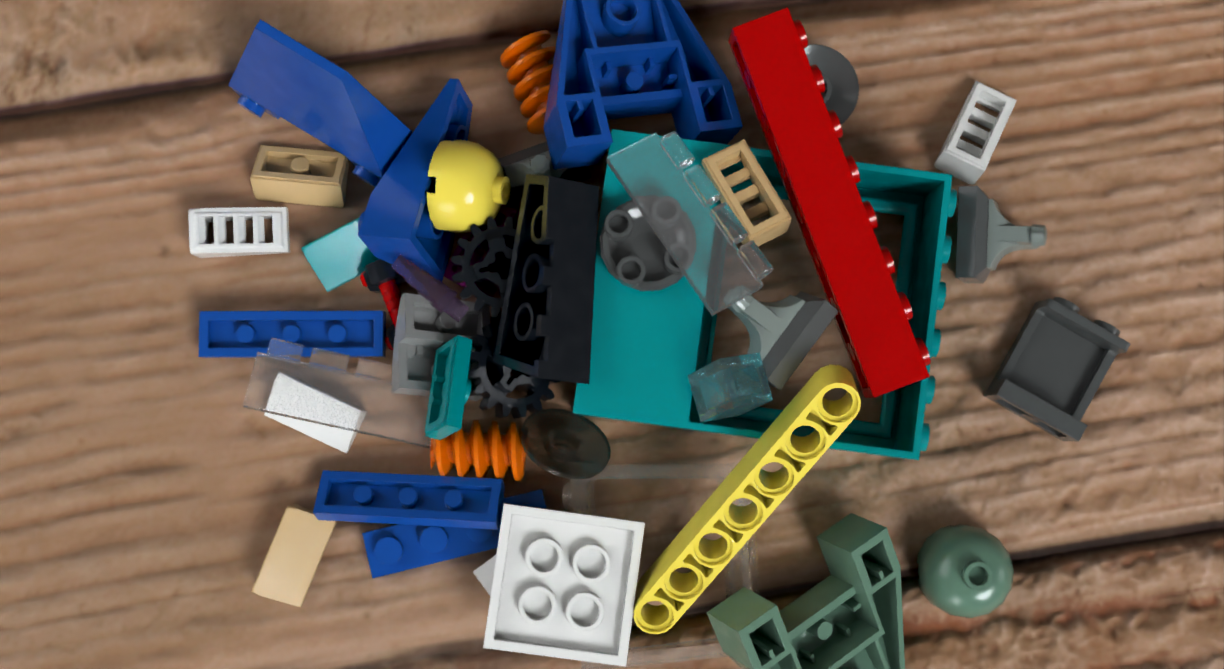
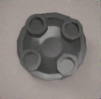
M656 197L634 198L619 205L606 216L600 235L601 257L609 273L624 286L639 291H659L677 283L690 269L696 252L695 231L687 215L680 210L679 205L674 200Z

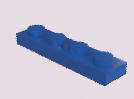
M199 311L198 357H386V312Z
M323 470L313 514L318 520L499 530L505 484L502 479Z
M543 489L506 497L503 500V505L508 503L547 509ZM501 519L499 530L396 524L364 532L362 535L372 579L495 549L498 547Z

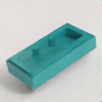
M457 335L436 349L425 437L442 440L462 428L464 405L471 393V380L468 379L472 339Z

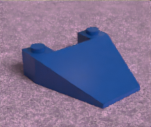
M563 0L543 125L554 170L598 165L613 143L607 121L610 119L672 113L678 138L728 144L741 130L743 125L732 85L678 0Z
M261 19L254 28L228 84L240 96L237 104L259 118L262 117L264 112L276 119L281 117L335 149L356 166L352 171L354 175L376 187L413 133L346 70Z

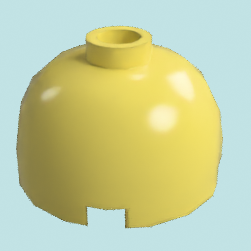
M444 140L439 143L433 153L428 170V177H436L435 193L427 192V206L434 227L438 230L453 233L471 232L470 227L473 224L480 229L487 226L488 218L493 217L494 219L499 213L501 205L506 204L510 196V180L507 176H504L499 160L494 153L479 143L466 140Z

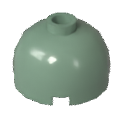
M963 524L942 527L926 539L918 552L919 588L931 604L949 615L974 618L989 614L1003 604L1012 589L1014 569L1009 552L997 537L980 527Z

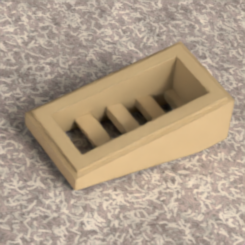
M744 139L702 159L701 164L746 251H750L788 231L792 217ZM740 161L742 162L743 169L726 177L723 176L722 170ZM749 179L751 180L753 185L733 193L732 187ZM757 197L760 198L761 203L744 211L741 205ZM768 214L769 219L755 226L751 223Z

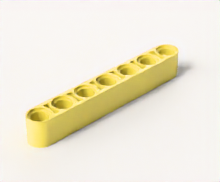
M827 365L814 373L639 579L634 603V621L642 631L649 634H661L671 629L854 420L860 411L861 399L853 375L847 368L840 365ZM842 388L847 390L841 399L833 401L823 398L825 393L831 389ZM800 426L815 428L810 435L804 437L792 434ZM771 462H778L784 465L775 472H767L762 469L764 465ZM740 498H747L753 501L747 506L732 504L733 501ZM710 533L722 535L717 540L703 538V536ZM684 567L689 568L693 571L689 573H679L675 570ZM659 601L664 604L654 606L648 604L647 602Z

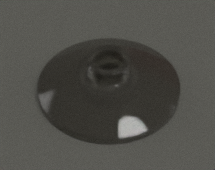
M555 408L543 409L528 416L521 428L520 440L526 454L539 467L556 476L568 479L591 478L601 473L610 459L611 450L605 434L592 421L584 416L575 415L572 411Z

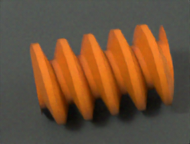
M548 30L537 31L520 38L507 47L500 56L501 65L505 69H509L507 72L508 82L516 86L513 95L515 99L523 102L520 105V112L525 118H530L526 127L531 134L536 135L545 134L543 125L553 64L549 65L548 61L554 57L556 48H542V44L551 38V33Z
M474 419L469 432H464L462 427L459 431L442 440L431 438V469H433L436 463L439 474L441 476H448L455 464L458 476L467 477L473 465L477 478H485L490 466H492L495 478L503 480L508 468H511L514 480L521 482L526 468L528 429H526L524 436H519L516 422H511L506 434L501 435L497 421H492L486 434L482 433L479 420Z

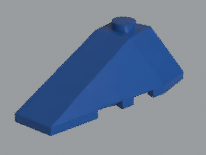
M452 78L446 83L370 194L366 210L362 212L358 221V236L376 258L435 283H442L455 233L436 229L430 219L427 206V192L435 193L436 177H428L429 165L433 153L441 141H468L473 107L459 79Z

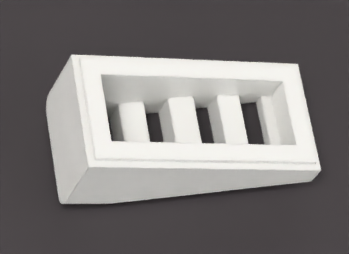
M976 81L934 163L935 168L951 174L953 177L968 184H975L985 172L1017 100ZM978 103L999 114L997 117H994L974 106ZM968 119L991 129L990 132L967 122ZM962 135L982 145V148L960 139V136Z
M287 207L195 208L188 210L190 253L194 256L211 258L290 253L289 212ZM264 219H272L273 243H265ZM246 220H253V243H247ZM226 221H233L234 243H227ZM209 222H213L214 244H209Z

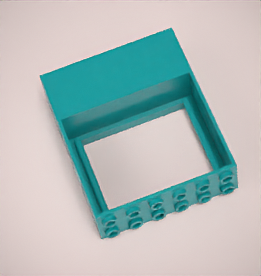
M611 129L613 143L608 151L596 240L589 384H576L573 414L759 439L783 410L706 400L729 218L701 163L702 159L731 145ZM750 148L780 199L789 200L771 151ZM740 161L721 172L726 177L743 169L744 166ZM856 162L860 174V182L856 183L862 202L868 200L874 212L904 216L896 290L897 293L902 291L907 296L913 312V319L908 320L915 339L920 337L924 341L931 360V357L937 356L941 341L940 329H935L936 312L937 310H942L946 298V283L940 282L942 263L946 264L948 262L952 247L951 236L946 235L947 218H951L954 215L957 204V191L951 189L953 175ZM749 179L731 189L733 193H736L753 184ZM656 197L674 200L679 205L680 210L687 215L695 231L696 252L690 269L677 283L659 291H639L624 286L609 273L601 257L600 235L606 216L619 205L634 198ZM927 365L926 368H927V371H928V373H929V372H930V365ZM930 376L883 394L880 422L853 420L828 449L898 459L919 460L920 451H926L929 442L930 428L928 423H924L926 404H931L934 397L935 377ZM800 426L792 434L804 437L810 435L815 428Z

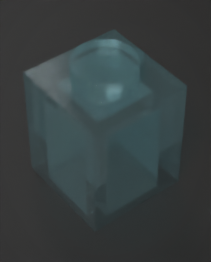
M760 352L720 358L688 375L700 422L740 416L773 401Z

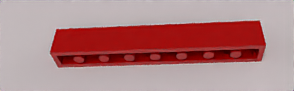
M787 7L733 27L728 40L827 301L838 310L834 319L864 398H875L930 377L926 368L927 365L931 364L928 349L920 337L915 339L908 321L913 319L911 305L904 292L897 293L891 274L895 273L893 258L886 246L880 247L873 230L878 227L876 214L868 200L862 202L856 183L860 182L858 167L851 155H844L838 139L843 136L841 123L836 112L833 109L828 111L821 95V93L825 92L824 79L816 64L810 66L804 51V48L808 47V40L799 19L793 21Z

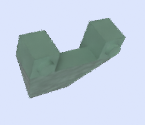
M850 513L817 536L831 575L779 611L776 604L743 587L706 612L722 651L741 669H905L901 566L887 527L853 513Z

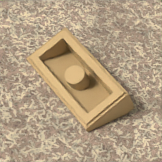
M260 145L250 176L254 196L257 200L341 208L344 206L350 161L339 152Z
M298 504L288 505L251 592L262 597L301 607L337 521L318 520L312 510Z

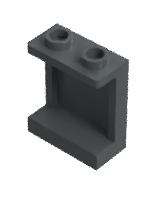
M1054 297V299L1049 298L1034 304L984 397L1062 441H1079L1088 426L1081 422L1083 415L1115 357L1118 354L1126 353L1131 344L1118 337L1120 331L1113 325L1101 320H1094L1092 322L1078 314L1080 308L1074 303L1060 297Z

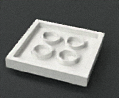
M504 503L483 648L626 667L645 522Z

